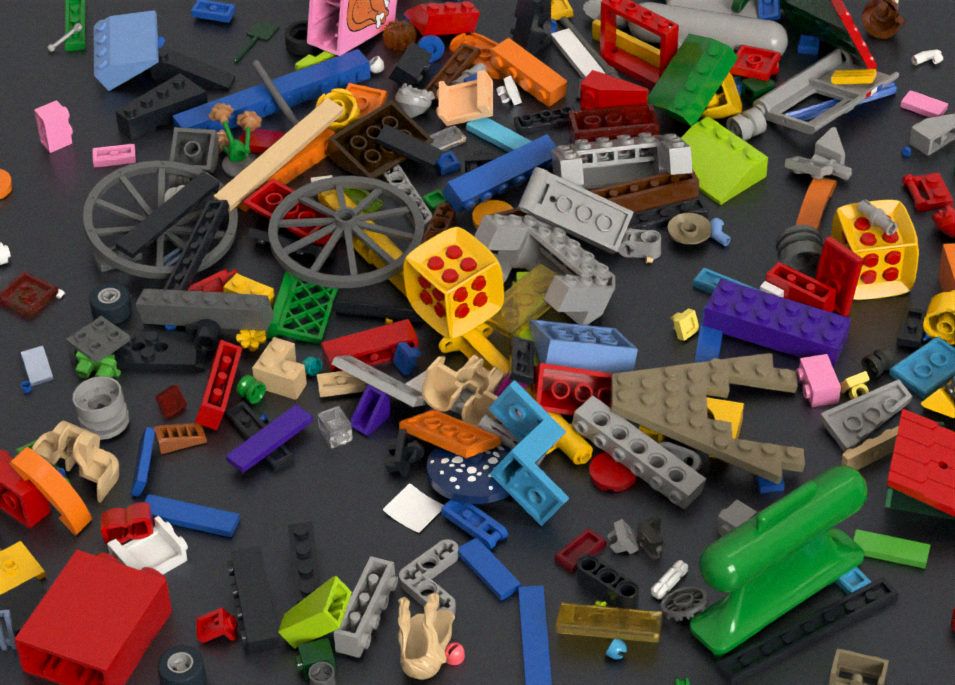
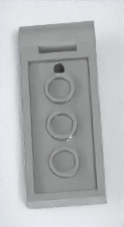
M539 167L534 168L518 205L520 211L530 214V216L551 226L559 227L566 233L611 254L618 251L634 213Z

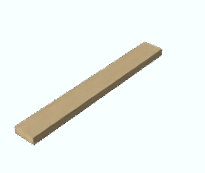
M327 98L214 195V200H227L230 205L228 211H232L344 113V108Z

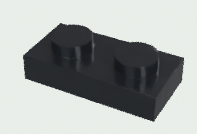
M908 307L904 308L896 345L920 348L924 331V317L927 311Z

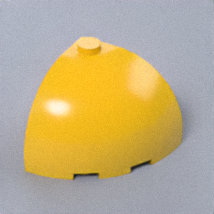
M730 72L700 116L701 118L709 116L712 119H721L742 112L741 99Z

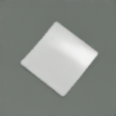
M408 484L383 511L402 525L419 533L441 512V507L444 505L426 496L412 484Z

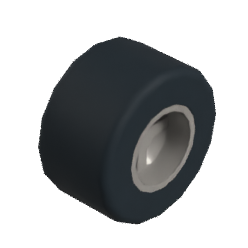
M105 283L93 289L90 294L89 303L94 319L102 316L115 325L126 320L131 314L130 293L122 284Z
M174 646L167 649L158 660L157 667L161 685H203L205 682L206 672L203 656L192 646Z

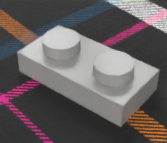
M800 156L785 159V168L792 169L793 173L810 174L812 178L821 179L825 175L832 174L833 165Z

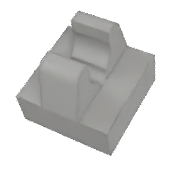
M623 519L615 522V529L608 534V539L614 543L610 545V548L615 553L628 551L632 554L638 551L639 548L634 530Z

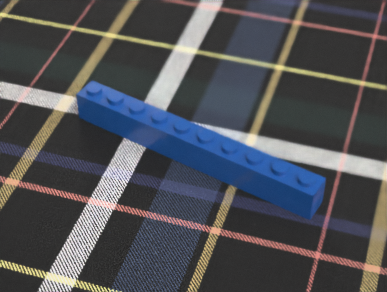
M357 49L273 79L272 82L288 106L293 107L320 97L324 93L328 94L333 89L345 88L348 83L356 84L371 78L370 62ZM262 83L173 115L174 127L209 129L219 132L221 129L225 131L224 126L221 125L220 121H211V118L208 116L217 103L231 105V108L234 109V112L228 118L229 129L239 126L237 125V116L243 114L244 111H254L257 116L262 118L282 110L265 84Z

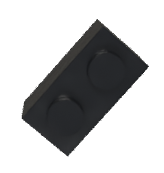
M411 42L389 79L400 86H403L404 83H407V87L408 85L418 86L423 78L421 72L425 74L431 65L428 61L432 54Z

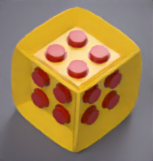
M869 201L877 209L881 208L884 210L886 216L898 224L896 232L892 235H887L878 226H873L867 217L858 212L857 206L859 203L839 207L834 214L831 237L864 259L853 300L898 296L910 292L914 286L919 258L918 240L910 216L900 201Z
M460 227L450 228L439 233L411 251L404 260L405 289L411 306L424 321L448 339H454L468 333L493 317L503 306V274L497 258L478 239Z

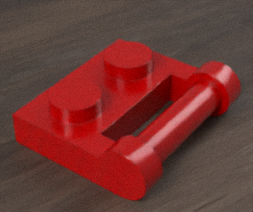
M940 173L920 176L908 174L902 178V183L910 191L915 201L914 206L918 212L942 209L947 206L953 207L954 200ZM920 186V188H921L923 194L925 195L926 199H925V198H922V196H921V194H920V192H919V190H918L917 187Z

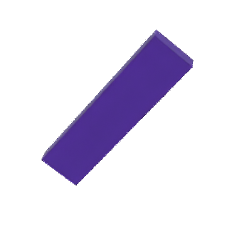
M297 404L227 454V462L244 473L312 423L313 416Z

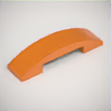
M813 178L803 200L796 225H808L819 230L822 215L829 197H832L837 180Z
M25 447L9 462L24 481L30 479L60 512L61 516L59 519L74 536L92 520L87 507L73 487L49 462L35 451Z

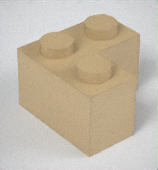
M273 337L252 367L253 377H255L256 381H261L266 385V391L297 400L307 385L305 365L296 362L294 343Z

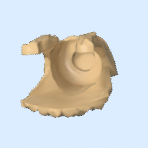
M437 593L428 594L424 613L416 614L411 618L409 611L410 601L406 597L398 600L400 603L398 618L400 627L398 633L401 651L400 663L406 675L418 680L433 677L447 660L445 650L451 640L452 623L455 615L451 610L440 609L436 611L440 597Z

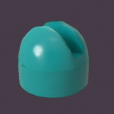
M314 356L306 357L302 362L305 365V372L311 376H316L322 369V361Z

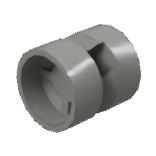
M756 107L728 118L726 123L727 129L744 141L750 139L751 136L754 137L765 132L767 126L764 115Z

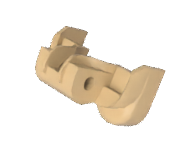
M475 355L461 369L455 372L444 365L445 357L438 356L427 369L423 382L422 396L426 403L435 410L448 411L458 400L461 390L466 388L475 393V395H472L464 404L462 420L477 427L486 414L498 423L499 420L488 408L498 398L494 393L503 381L505 373L496 366L491 371L482 367L484 359H480Z
M61 421L53 431L40 436L31 448L47 462L54 465L59 458L65 459L66 471H70L77 462L79 464V476L98 483L97 499L100 503L119 478V461L112 453L99 448L100 436L67 421Z

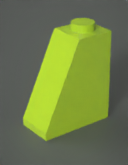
M337 576L330 578L284 614L278 633L293 648H296L300 644L308 643L339 629L352 594L351 590Z

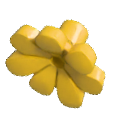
M241 329L240 334L236 335V339L243 348L248 347L250 351H256L259 348V344L265 343L266 331Z

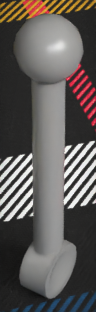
M80 23L75 24L74 28L54 44L48 45V51L53 52L55 47L76 31H80L83 26Z

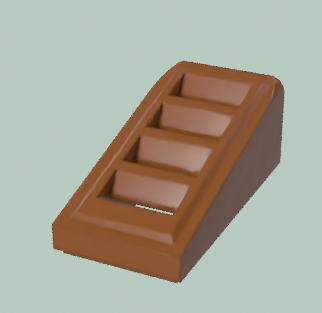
M197 423L153 427L160 454L207 442L202 425ZM197 432L198 436H193L192 433Z

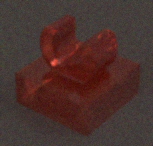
M173 384L155 396L156 402L165 417H170L187 406L178 385Z

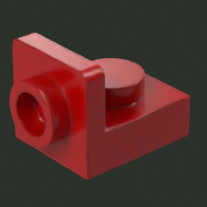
M223 607L196 618L197 639L201 643L221 635H226L231 641L237 639V620Z

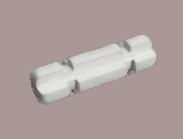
M678 560L673 565V568H670L658 580L659 582L651 588V595L658 600L662 599L667 594L666 592H669L681 579L680 577H683L688 572L687 563Z

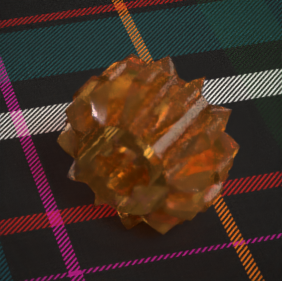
M396 19V22L390 21L388 25L384 26L383 41L388 49L393 48L394 51L401 49L403 51L405 48H408L411 42L415 43L417 31L415 26L411 22H406L405 19L402 21Z

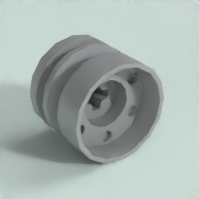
M100 376L83 381L76 387L73 393V404L78 414L81 428L99 435L100 440L110 439L126 429L129 423V412L118 381L111 377Z

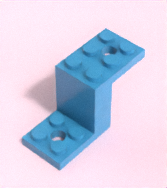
M514 380L488 410L520 443L508 453L490 475L542 526L569 497L536 463L554 446L566 431Z

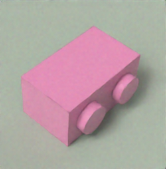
M56 100L34 110L40 142L50 153L72 144L71 134H73V131L68 122L70 114L65 106L62 107Z
M828 355L800 358L799 368L796 369L797 380L802 382L803 395L805 399L809 400L811 407L838 404L841 386Z

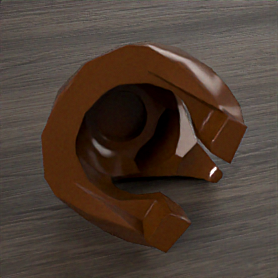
M870 0L865 5L862 13V22L869 34L876 38L887 39L904 26L906 20L900 13H897L899 0Z

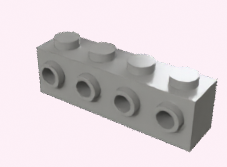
M370 556L350 597L341 626L334 631L336 652L360 658L363 650L369 647L371 633L373 629L376 630L379 626L382 610L387 609L390 592L395 591L397 587L398 577L395 576L394 562Z

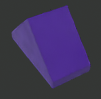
M367 384L349 426L367 436L373 433L390 417L389 394Z

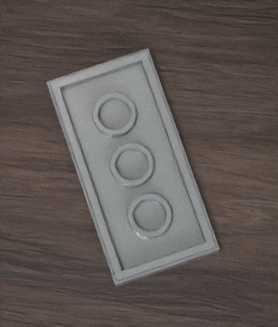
M351 355L334 357L332 365L412 407L426 405L422 392Z

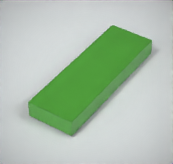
M856 529L854 541L864 550V556L926 569L930 544Z

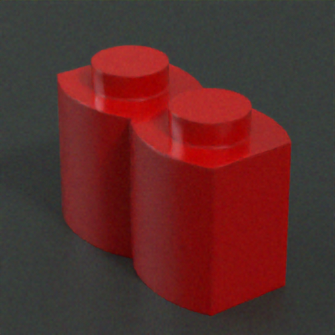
M140 502L132 504L126 509L114 508L102 513L101 533L105 544L107 545V543L114 539H117L121 544L128 539L138 540L154 533V517L150 504Z

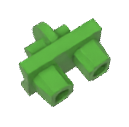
M79 351L76 354L78 359L76 373L79 377L87 379L92 371L96 372L95 377L118 378L121 373L117 369V362L114 360L115 356L113 354L108 355L98 363H94Z

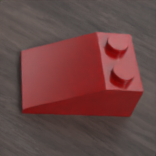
M592 70L581 82L580 111L620 108L621 123L645 124L647 122L648 88Z

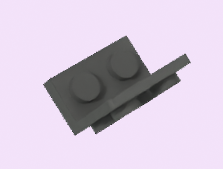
M100 316L68 337L66 343L70 360L73 362H78L76 354L79 351L94 363H98L131 339L130 335Z

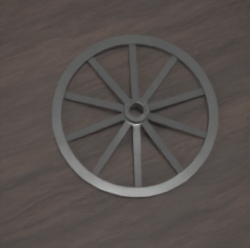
M158 160L130 164L105 176L91 190L84 205V232L92 249L105 262L128 274L150 279H169L175 266H163L164 241L169 239L183 251L186 243L174 233L191 235L194 228L179 225L199 219L203 209L185 215L155 240L157 241L156 266H149L126 259L129 256L123 252L117 255L105 246L98 236L127 234L136 226L94 229L92 222L94 208L98 206L140 223L146 217L101 200V196L112 186L121 182L148 217L153 211L127 178L147 173H158L159 208L164 204L165 173L178 174L194 179L203 170L180 162ZM221 182L219 188L214 191L215 194L224 187ZM236 207L232 211L227 210L229 219L227 231L216 232L214 238L222 240L211 252L205 255L197 273L219 261L232 246L238 225Z
M361 176L331 177L304 185L280 202L269 222V244L272 254L278 263L287 272L303 281L329 288L364 287L385 281L403 271L406 256L423 244L424 220L414 200L404 191L389 183ZM343 188L372 191L354 209L346 206ZM336 189L340 208L334 211L308 197ZM381 194L392 198L403 206L359 215ZM299 202L330 217L283 220L285 215ZM409 214L414 222L415 233L411 234L365 221ZM326 226L284 248L280 245L278 239L279 227ZM361 229L411 241V244L398 259L394 260ZM334 232L311 269L301 266L288 256V254ZM356 235L388 265L372 272L357 274L352 237ZM339 238H344L350 275L340 276L319 273V269Z

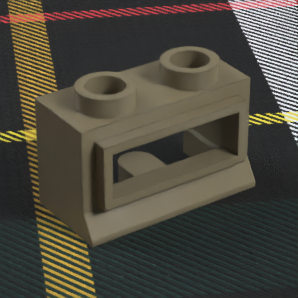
M837 648L830 673L829 685H870L862 683V676L877 679V685H884L889 660ZM840 671L854 674L852 680L840 678Z

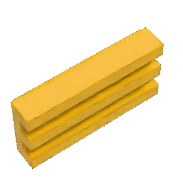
M876 69L835 70V73L831 76V83L835 85L872 84L877 76Z

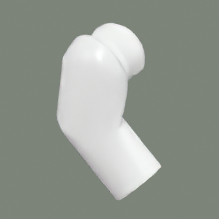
M938 49L928 50L913 55L911 61L915 66L932 59L934 64H938L943 61V56L941 55L942 52Z

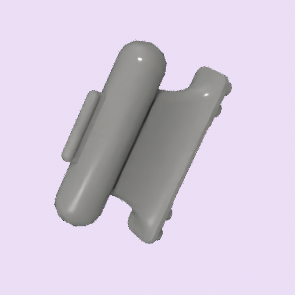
M666 0V4L655 2L639 4L679 25L678 49L688 34L715 39L730 46L735 54L741 45L780 52L782 56L788 45L787 32L781 24L771 20L759 19L758 0H750L740 13L731 10L733 0ZM780 0V9L796 10L800 7L801 0ZM628 21L630 32L635 38L647 43L660 44L661 37Z

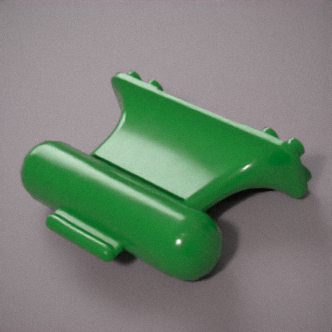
M837 465L827 469L709 544L703 550L698 563L702 579L710 588L722 593L728 592V594L706 608L704 612L695 615L691 619L689 627L695 638L712 651L715 656H724L762 628L863 562L865 554L861 546L840 529L833 528L859 511L867 500L868 489L866 480L857 469L847 465Z

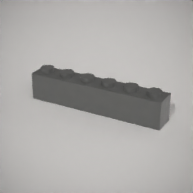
M144 288L136 302V307L143 324L198 326L200 321L209 319L217 322L220 328L267 331L274 317L267 295Z

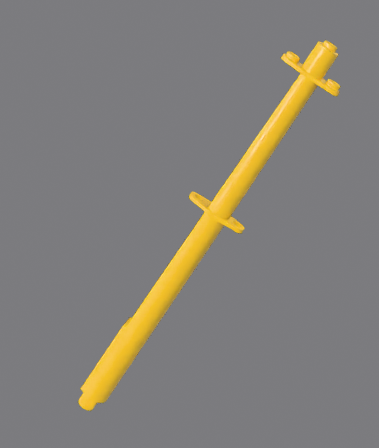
M335 189L318 194L320 204L334 211L340 208ZM344 193L346 206L354 209L357 205ZM371 220V221H365V222H368V223L375 224L372 220ZM361 229L394 260L403 254L386 235ZM356 235L352 237L353 248L369 264L373 263L378 269L388 265ZM401 271L389 278V280L407 297L404 271ZM488 321L454 339L444 337L439 343V349L443 353L460 350L468 359L473 355L484 359L482 367L489 371L495 366L504 372L505 376L509 371V361L487 339L494 330V326ZM528 385L525 391L532 397L531 385ZM547 412L566 433L546 454L560 448L575 464L588 462L592 456L593 448L584 439L587 437L579 434L571 426L572 424H569L560 414Z

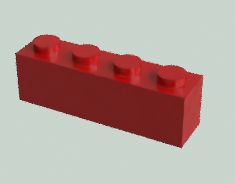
M409 319L322 342L323 361L329 373L343 371L332 365L334 357L351 355L370 366L393 360L397 344L400 342H406L410 348H418V336Z
M220 340L212 360L194 423L214 430L218 429L226 409L242 347Z

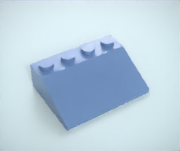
M155 10L109 16L94 25V76L108 91L159 63L157 13Z
M529 320L537 358L541 363L612 374L634 371L638 349L616 328Z

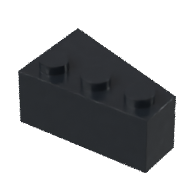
M518 0L514 14L517 20L515 28H511L510 34L513 35L512 40L533 55L551 43V0Z

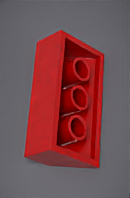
M272 179L245 199L243 203L245 206L271 219L274 210L280 202L295 190ZM299 202L285 215L283 220L330 217ZM326 226L284 228L304 238ZM334 232L314 241V243L326 245Z
M539 363L534 366V380L531 385L532 398L546 412L574 416V412L592 396L611 408L612 373Z

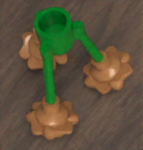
M217 103L208 116L211 118V121H220L225 131L221 129L217 132L219 153L225 151L230 162H241L247 157V153L251 152L249 147L250 132L261 127L260 122L262 118L257 116L254 111H244L243 114L237 116V125L246 131L244 145L243 142L233 139L228 126V118H230L234 109L231 108V105Z

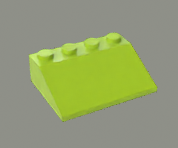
M709 116L692 125L681 137L683 141L691 146L692 169L699 179V190L719 205L767 177L768 157Z

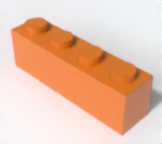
M507 38L491 49L490 64L507 77L511 76L515 83L546 106L550 107L566 96L568 81L510 38Z

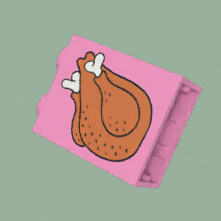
M310 0L307 43L341 56L395 24L397 0Z

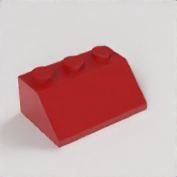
M463 1L458 3L419 4L405 11L404 15L423 36L474 33L480 12L473 3Z

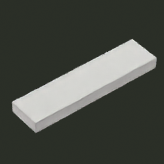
M569 28L551 34V40L582 79H585L592 70L605 74L603 69Z

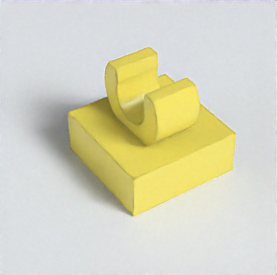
M688 308L683 313L678 312L670 317L674 322L673 329L676 331L679 340L685 341L700 330L695 310Z
M864 371L841 382V393L849 391L851 400L858 397L856 390H859L862 395L868 393V387L864 385L870 380L867 372Z

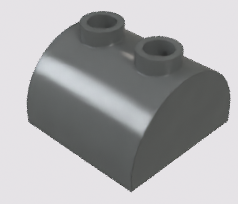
M174 127L169 161L188 164L205 172L213 173L216 170L219 157L217 131Z

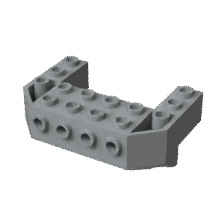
M639 133L638 137L630 138V135H619L617 139L609 140V137L596 138L594 142L580 139L575 140V144L560 145L556 149L551 150L553 174L586 190L603 188L666 172L670 175L693 173L691 146L679 136H676V134L661 136L651 135V133Z
M494 214L483 216L474 237L489 250H499L498 255L513 268H526L530 272L544 271V284L549 288L544 300L558 312H565L576 323L581 325H588L603 314L615 289V275L609 271L605 264L599 263L594 259L592 253L582 249L579 242L569 238L563 229L539 221L530 215L516 216L510 214L509 216Z

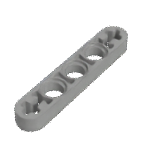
M397 165L391 169L392 173L389 170L381 178L384 182L410 193L409 196L419 206L424 220V230H426L431 221L432 214L401 167ZM394 180H401L402 182H400V183H393L392 181H394ZM406 214V216L414 226V222L409 214Z

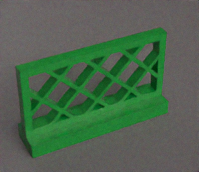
M286 271L273 308L274 317L268 327L267 338H276L278 334L321 344L338 288L325 289L323 286L311 283L303 284L299 278ZM316 286L320 291L311 294L308 289ZM303 291L307 296L298 299L295 294ZM325 297L329 302L320 304L316 299ZM312 302L315 307L307 310L303 304ZM298 307L301 313L293 315L290 309ZM320 312L323 318L315 320L312 314ZM306 317L310 323L302 326L298 320ZM292 322L297 327L295 329L283 328L284 325ZM315 327L319 334L318 336L309 334L306 330Z

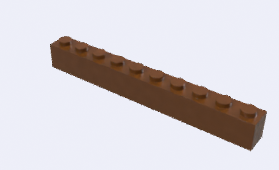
M693 169V173L670 175L666 172L590 190V192L635 213L698 198L699 179ZM518 208L494 213L502 216H509L510 214L516 216L530 215L520 211Z

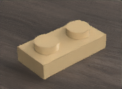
M345 371L317 374L320 397L364 392L366 389L364 381Z

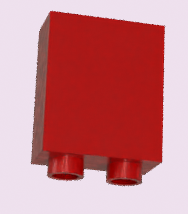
M76 550L14 639L22 671L61 685H125L172 612L167 579L159 571L150 567L138 570L123 565L108 553L101 552L95 556Z

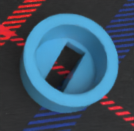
M615 636L605 655L613 659H621L624 656L619 651L626 653L627 646L621 639Z

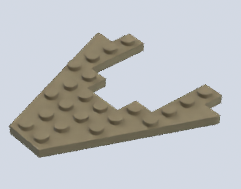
M771 353L728 359L714 358L711 361L612 374L611 412L776 484L781 483L782 469L803 472L805 467L804 449L732 438L731 422L712 420L707 417L706 395L727 398L729 383L796 393L798 387L796 371L773 368Z

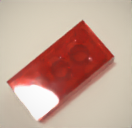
M652 103L569 111V134L572 144H575V140L580 139L594 142L596 138L609 137V140L617 139L619 135H630V138L638 137L639 133L659 135V123Z

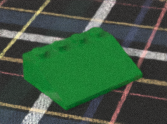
M688 34L650 92L648 106L691 127L697 123L739 57L730 46L715 39Z

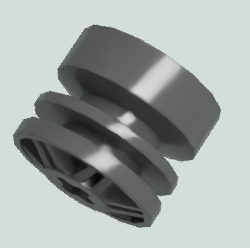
M794 225L786 228L776 239L775 247L779 262L815 279L823 249V240L820 232L808 225Z

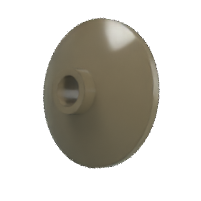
M695 213L676 215L668 223L670 237L683 244L701 243L709 238L712 231L709 220Z

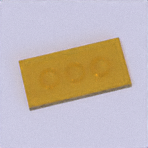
M542 264L537 265L504 292L502 308L484 323L510 339L512 336H517L529 326L530 319L536 320L551 307L544 300V297L554 276L561 275Z
M561 602L555 632L659 642L663 612Z

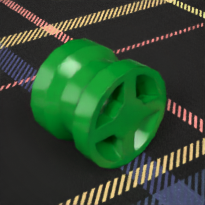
M246 375L239 381L236 391L241 397H246L251 404H255L263 398L266 392V385L261 381H256L252 375Z

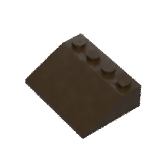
M390 100L330 137L326 155L340 168L356 176L377 179L408 159L376 143V139L385 124L427 144H432L434 140L393 100Z

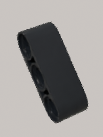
M586 554L578 559L577 581L583 588L622 613L630 614L638 609L639 586L636 582L594 555Z

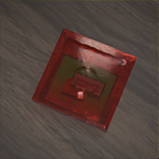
M24 271L0 292V305L30 319L57 295L58 287Z

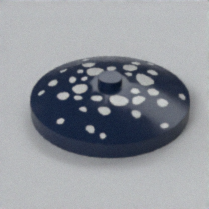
M501 443L498 447L469 458H464L437 446L430 453L427 460V479L439 494L457 502L485 504L502 500L510 496V494L490 473L512 449Z

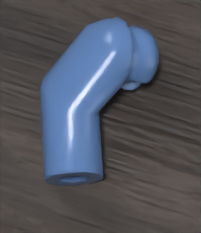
M713 218L710 221L712 226L710 238L727 246L731 237L722 232L724 222L719 218Z

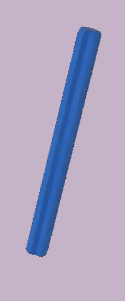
M891 82L859 104L895 94L897 86L894 82ZM832 99L785 114L805 121L819 116L841 100Z

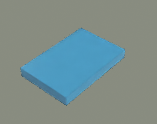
M937 336L890 368L889 375L896 380L899 379L911 391L926 399L955 377V348Z

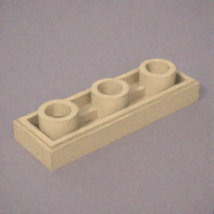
M898 427L892 430L887 429L880 436L874 439H867L862 445L846 450L842 455L841 465H847L859 470L889 455L894 451Z

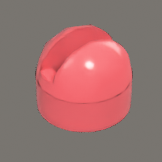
M458 642L449 643L445 650L446 662L450 665L462 663L465 658L463 646Z

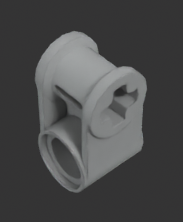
M627 228L618 252L627 258H646L647 255L653 258V260L657 259L661 255V235L654 230Z

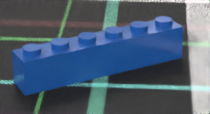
M546 134L449 181L442 194L456 213L463 210L469 211L477 203H485L497 193L501 195L509 187L521 185L526 179L531 177L535 167L547 169L548 171L552 170L551 150L556 149L557 146Z

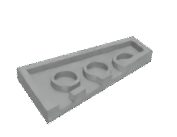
M898 379L821 413L819 419L843 452L850 448H854L910 403L912 395Z

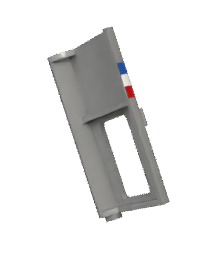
M839 47L755 100L753 107L758 108L762 112L765 120L807 134H813L899 77V73L895 72L892 75L877 71V76L872 84H832L831 76H833L835 70L868 69L853 64L850 52L844 47ZM841 53L845 55L846 62L842 60ZM813 93L841 100L810 122L790 117L787 114H781Z

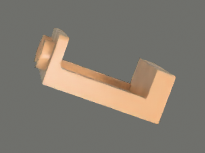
M485 70L477 72V80L447 86L444 81L439 82V90H437L439 107H437L436 112L438 118L446 126L493 116V80Z

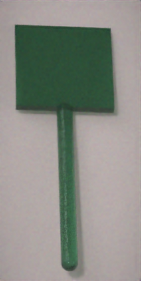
M258 20L247 32V35L253 38L235 57L234 62H237L257 39L268 41L279 29V26Z

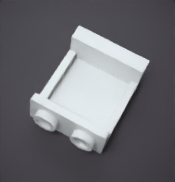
M159 516L154 518V533L149 537L138 540L133 539L123 546L117 539L107 543L109 554L114 556L121 564L138 570L150 567L159 571L162 575L187 561L186 550L188 546L181 536L178 537L174 533L170 523L164 522Z

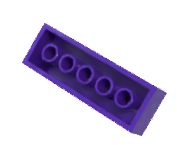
M724 279L719 280L705 307L703 326L723 331V334L799 358L827 354L833 368L848 339L851 318Z

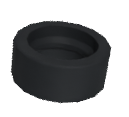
M308 21L294 22L285 30V45L287 50L293 54L306 56L320 50V48L308 44L307 40L295 39L300 36H307Z

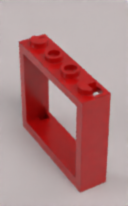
M631 0L601 1L600 56L609 66L654 88L678 51L679 25ZM617 15L661 37L659 68L616 46Z

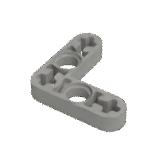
M442 540L409 563L399 572L400 587L423 607L428 601V596L421 595V592L427 589L432 590L440 596L436 611L440 609L451 610L455 615V599L432 579L458 560V544L453 540ZM426 562L435 564L430 569L424 568L422 565Z

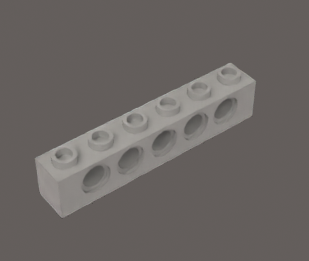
M590 397L574 412L571 426L579 434H583L598 448H602L614 460L630 469L634 475L641 477L653 489L658 490L669 498L673 504L685 510L702 493L706 478L626 419L612 413L611 408L596 397Z

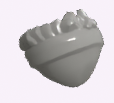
M404 83L398 89L395 96L398 106L410 118L423 114L430 108L432 100L435 99L432 91L413 89L412 85L407 87V83Z

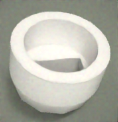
M375 56L369 61L372 73L378 74L384 70V62L379 56Z

